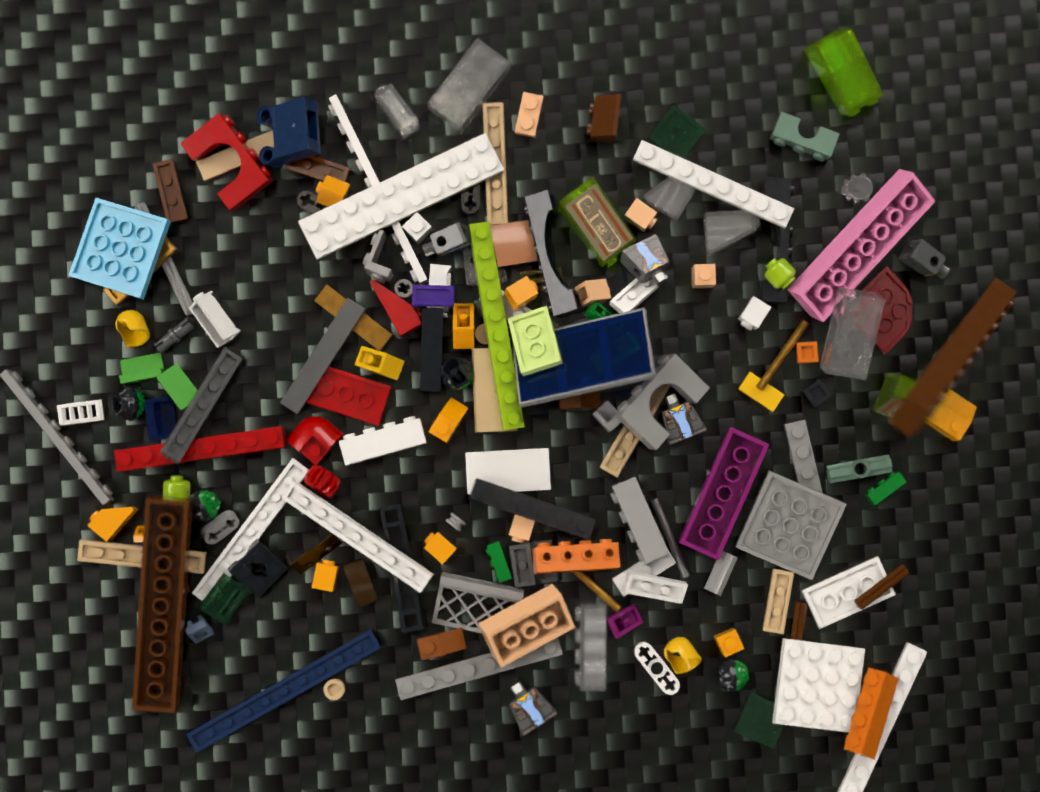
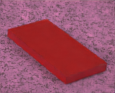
M329 367L306 403L379 426L392 387Z

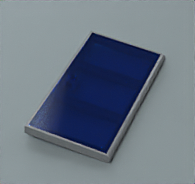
M645 308L555 328L554 331L563 364L527 376H522L512 339L518 399L521 407L656 378L647 311Z

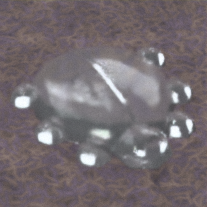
M865 173L857 177L852 175L850 181H844L845 186L841 188V192L847 194V200L854 198L856 203L862 199L865 201L869 200L873 185Z

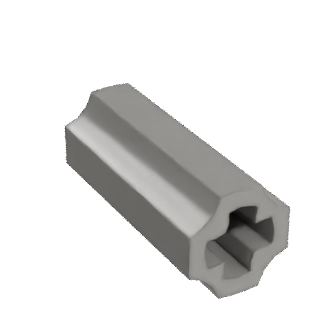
M722 551L719 560H716L704 589L721 596L737 561V557Z

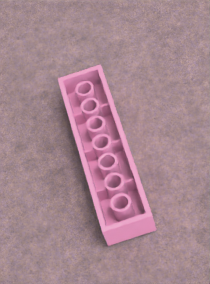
M899 169L787 290L811 317L824 322L934 204V198L913 172Z

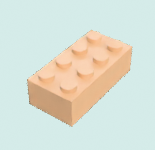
M553 584L478 623L492 656L501 668L575 628L564 599Z

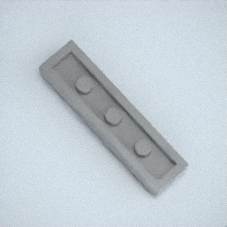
M801 420L784 424L797 482L823 493L806 421Z

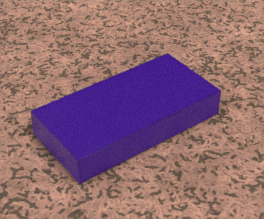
M413 285L412 306L454 307L455 286Z

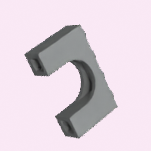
M676 354L663 355L657 362L659 365L655 368L656 378L645 380L641 385L636 386L631 392L632 396L618 406V412L614 415L651 450H657L670 435L651 415L649 401L653 391L660 385L667 384L673 387L687 402L697 403L710 388Z

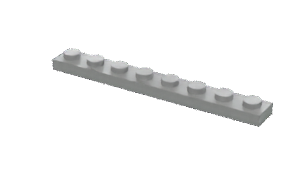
M4 370L0 374L2 379L102 505H109L114 501L111 496L113 494L111 489L106 484H101L98 480L100 478L99 474L93 468L89 469L85 464L87 460L82 453H77L73 449L74 443L68 436L64 437L59 431L61 430L60 425L54 419L51 421L46 415L48 410L41 403L38 404L35 401L34 397L36 396L29 387L25 388L23 386L21 376L16 371Z
M557 637L502 668L490 652L397 678L395 681L400 699L403 700L563 655Z

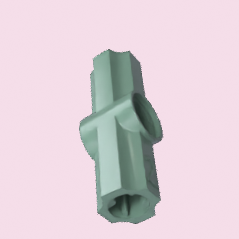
M889 454L826 466L827 478L830 484L892 472V462ZM857 463H860L864 468L861 475L855 472V465Z

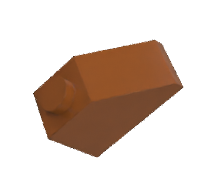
M462 628L422 636L417 639L421 660L467 648Z

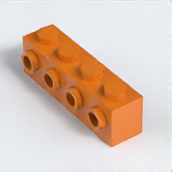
M612 539L599 540L600 543L592 544L591 540L579 541V545H571V541L558 542V546H550V543H538V547L532 549L534 574L620 568L618 542L612 543Z
M868 668L867 674L864 677L861 694L858 696L855 714L851 719V727L845 739V750L875 760L899 678L887 672Z

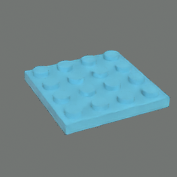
M95 198L68 276L144 300L171 221Z

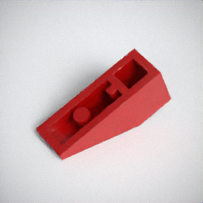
M375 280L369 281L401 338L422 326V314L418 308L414 310L411 304Z

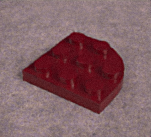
M886 266L841 311L883 354H886L908 331L912 322L913 303L906 286Z

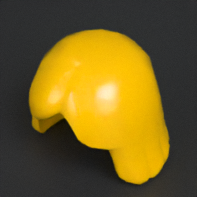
M127 310L117 316L115 326L121 334L126 347H139L149 340L150 332L140 312Z
M676 637L670 640L664 648V656L676 674L691 671L702 660L692 643L685 637ZM678 652L681 656H677V655H673V654Z

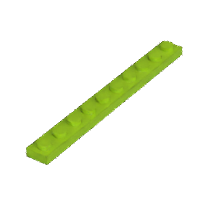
M490 222L469 224L468 231L502 429L505 431L522 428L525 426L522 408L519 405L516 373Z

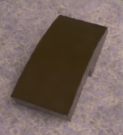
M363 558L344 564L343 568L358 608L377 601L378 598Z

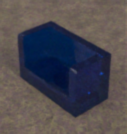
M170 396L145 399L149 441L167 440L177 424L174 401Z

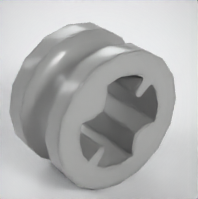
M401 279L397 281L394 289L397 296L406 299L412 295L413 285L409 280ZM401 284L410 286V290L407 289V294L398 291V288L401 289Z
M451 513V518L445 521L460 532L461 526H465L466 523L454 513Z

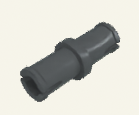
M186 317L176 327L167 330L168 333L155 342L154 345L163 354L176 342H181V338L194 329L195 326Z

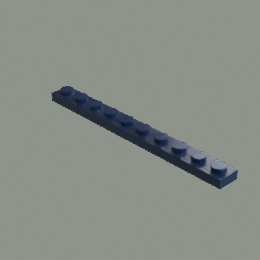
M372 629L186 735L197 753L381 648V645Z

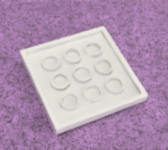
M783 638L772 723L849 732L851 719L855 714L858 696L860 695L865 649Z

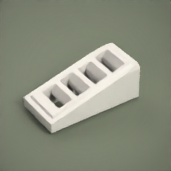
M102 399L57 405L60 426L105 420ZM91 405H95L97 417H93ZM85 406L87 408L88 418H84L83 407ZM74 408H78L79 419L75 418ZM66 409H69L70 420H67Z

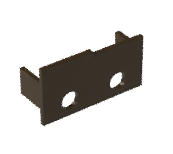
M330 532L329 536L312 549L307 550L296 560L293 561L288 555H286V558L290 562V566L302 574L342 544V541Z

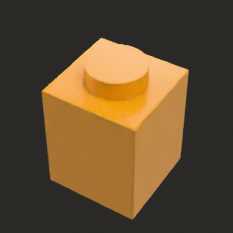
M327 175L324 181H319L315 193H318L316 202L329 207L346 199L350 184Z
M526 276L507 287L504 296L514 311H517L536 299L538 287L533 280L530 281Z
M432 532L424 541L427 544L424 549L441 564H444L457 549L440 532L436 534Z
M323 559L322 563L318 562L312 588L330 592L335 591L340 566H336L335 561Z
M734 628L714 636L724 657L744 649Z

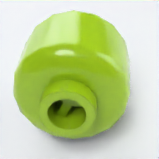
M774 258L765 266L768 270L764 276L775 289H784L796 279L794 277L796 270L785 258H781L778 261Z
M171 475V479L165 480L163 483V496L189 498L190 482L183 480L182 475Z

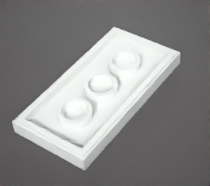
M549 448L465 453L467 494H470L476 478L515 492L551 490Z
M876 556L801 590L818 629L863 610L857 607L854 602L855 599L886 577L887 574L879 557ZM893 587L865 608L896 595Z

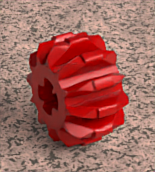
M312 465L306 473L304 483L319 495L332 498L339 489L340 480L325 468Z

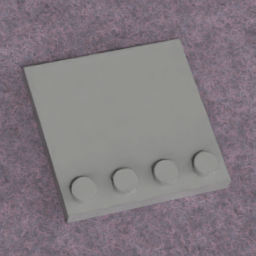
M768 470L735 547L812 580L847 504Z

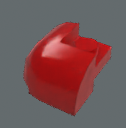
M311 416L301 421L286 440L313 464L318 465L345 434L325 418Z

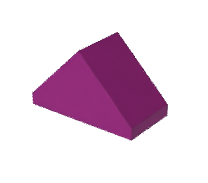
M635 604L605 617L616 639L644 623Z

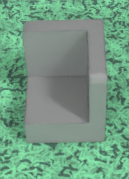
M606 401L592 414L608 433L621 423L614 416L618 411L609 401Z

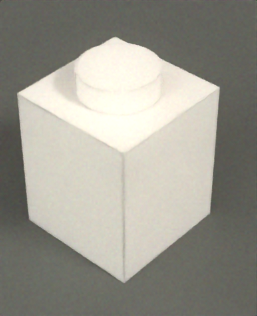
M417 212L402 226L403 230L417 244L432 231V226Z
M753 296L738 320L741 321V325L750 331L752 329L756 330L771 307Z

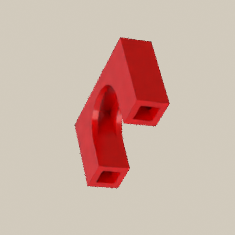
M218 113L180 144L194 161L203 159L221 145H230L237 151L241 160L240 172L235 180L217 193L229 210L236 211L273 182L270 177L272 173L267 166H262L258 161L259 155L257 152L247 146L246 137L240 131L237 132L233 127L235 123L231 117Z

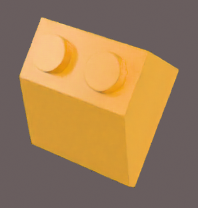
M950 390L938 407L933 405L937 409L930 419L924 418V420L927 421L926 424L954 442L960 441L973 420L977 407Z

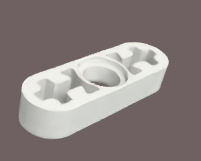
M639 642L634 648L636 658L664 693L668 695L677 693L680 688L679 680L649 643ZM641 646L643 648H649L647 653L651 658L653 657V655L656 656V658L650 660L647 665H645L644 663L648 661L647 658L644 655H638L640 653L639 648ZM655 662H659L663 666V670L659 674H654L651 671V665ZM667 671L669 672V675H666L668 680L675 681L673 684L675 688L673 690L670 688L665 689L667 684L663 679L660 682L657 680L663 677Z

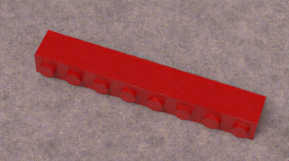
M278 426L193 439L178 464L287 448L285 428ZM165 443L114 451L117 472L161 467L176 463L159 453Z

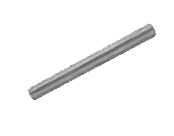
M144 202L135 206L136 210L150 214ZM170 257L162 265L185 315H193L189 309L193 302Z

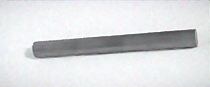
M658 498L650 502L681 576L686 578L690 576V573Z

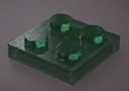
M673 104L648 139L661 149L685 159L704 134L706 128Z
M750 692L734 732L774 749L784 725L772 723L774 702Z

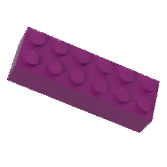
M732 427L727 429L678 543L719 560L770 444Z

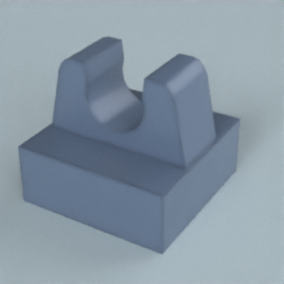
M201 615L198 616L199 622L195 624L189 620L187 622L188 628L185 629L187 636L195 644L214 635L212 627Z

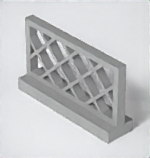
M442 572L432 623L482 633L478 620L486 615L491 617L490 613L499 607L501 610H504L502 605L508 601L515 603L521 601L524 589ZM443 588L452 589L456 596L447 602L442 595ZM466 593H472L477 599L469 606L466 605L461 597ZM487 597L494 598L497 603L490 610H487L482 603V600ZM459 599L464 609L455 614L449 604ZM479 603L485 613L475 618L470 608ZM447 607L452 616L447 620L438 619L439 610ZM467 611L472 621L468 624H462L457 616Z

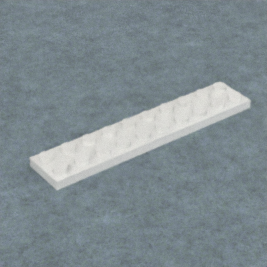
M486 133L314 213L298 221L318 260L503 172L504 168Z

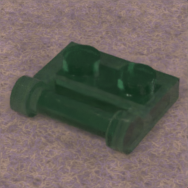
M223 573L198 607L203 612L228 626L232 621L230 618L252 592L237 580ZM238 591H240L239 594L236 596V598L233 600V602L230 604V606L227 608V610H226V611L224 612V614H223L222 612L224 611V609L227 607V605L230 603V601L233 599V597L236 595V593H237Z

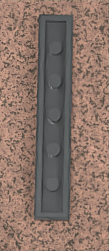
M347 298L280 402L282 405L299 414L366 309Z
M226 347L222 349L159 452L176 464L181 461L243 358Z

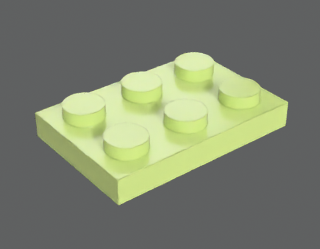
M547 306L508 318L522 376L563 364L550 311Z

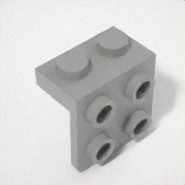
M379 230L378 234L375 233L370 244L372 245V250L370 253H366L363 264L367 274L371 275L373 280L381 284H385V281L391 283L393 278L391 269L376 264L386 240L385 232Z

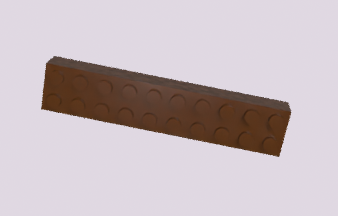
M997 278L993 280L889 419V423L909 437H911L915 430L921 431L927 423L924 418L929 420L937 409L933 405L938 407L1004 318L1007 313L1006 311H1009L1015 303L1012 298L1017 291Z
M151 495L145 501L132 710L175 713L180 706L193 499Z

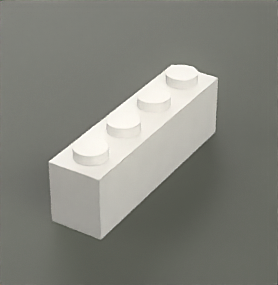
M411 416L403 419L404 423L396 425L395 422L384 424V428L380 430H375V427L363 430L362 435L355 436V433L344 435L343 440L339 441L345 465L349 466L426 444L427 440L421 419Z

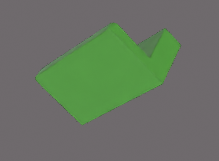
M156 353L121 360L122 375H119L120 384L128 385L157 379V376L165 371L162 354Z
M176 363L157 376V380L181 411L188 407L197 389L180 366Z

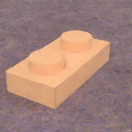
M523 92L515 134L535 138L543 96Z

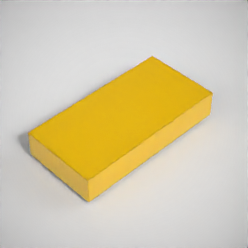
M749 372L738 390L769 411L774 412L784 394L767 384L763 391L759 390L756 386L761 379L752 372Z

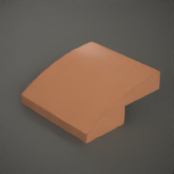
M529 220L490 226L497 267L538 261L534 249V238L529 229Z

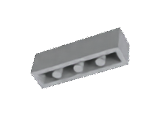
M636 477L612 486L611 498L614 504H619L621 512H618L623 524H628L630 530L627 531L631 543L636 542L638 550L635 552L639 561H644L647 566L668 557L669 551Z

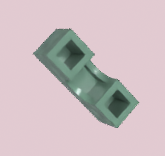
M781 112L770 139L774 140L776 145L793 147V150L797 153L805 154L806 152L813 155L812 157L816 160L828 161L832 156L840 133L820 126L816 131L815 137L804 138L798 131L801 119Z

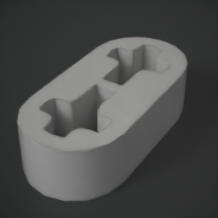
M231 510L224 511L202 528L201 534L205 542L216 544L238 527L239 519L235 512Z

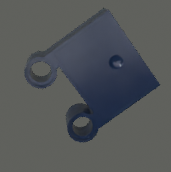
M303 96L272 107L263 106L258 110L257 121L262 125L273 128L274 148L265 146L260 150L259 160L261 163L278 169L282 168L286 163L321 153L317 101Z

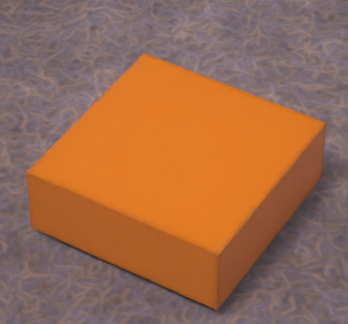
M817 341L796 343L797 364L819 362Z

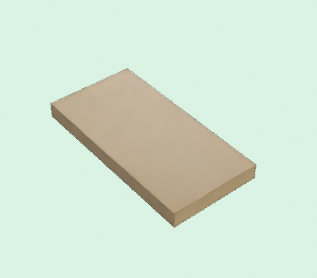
M489 348L472 349L475 432L517 431V428L505 431L502 429ZM511 348V350H512V356H513V362H514L513 348Z

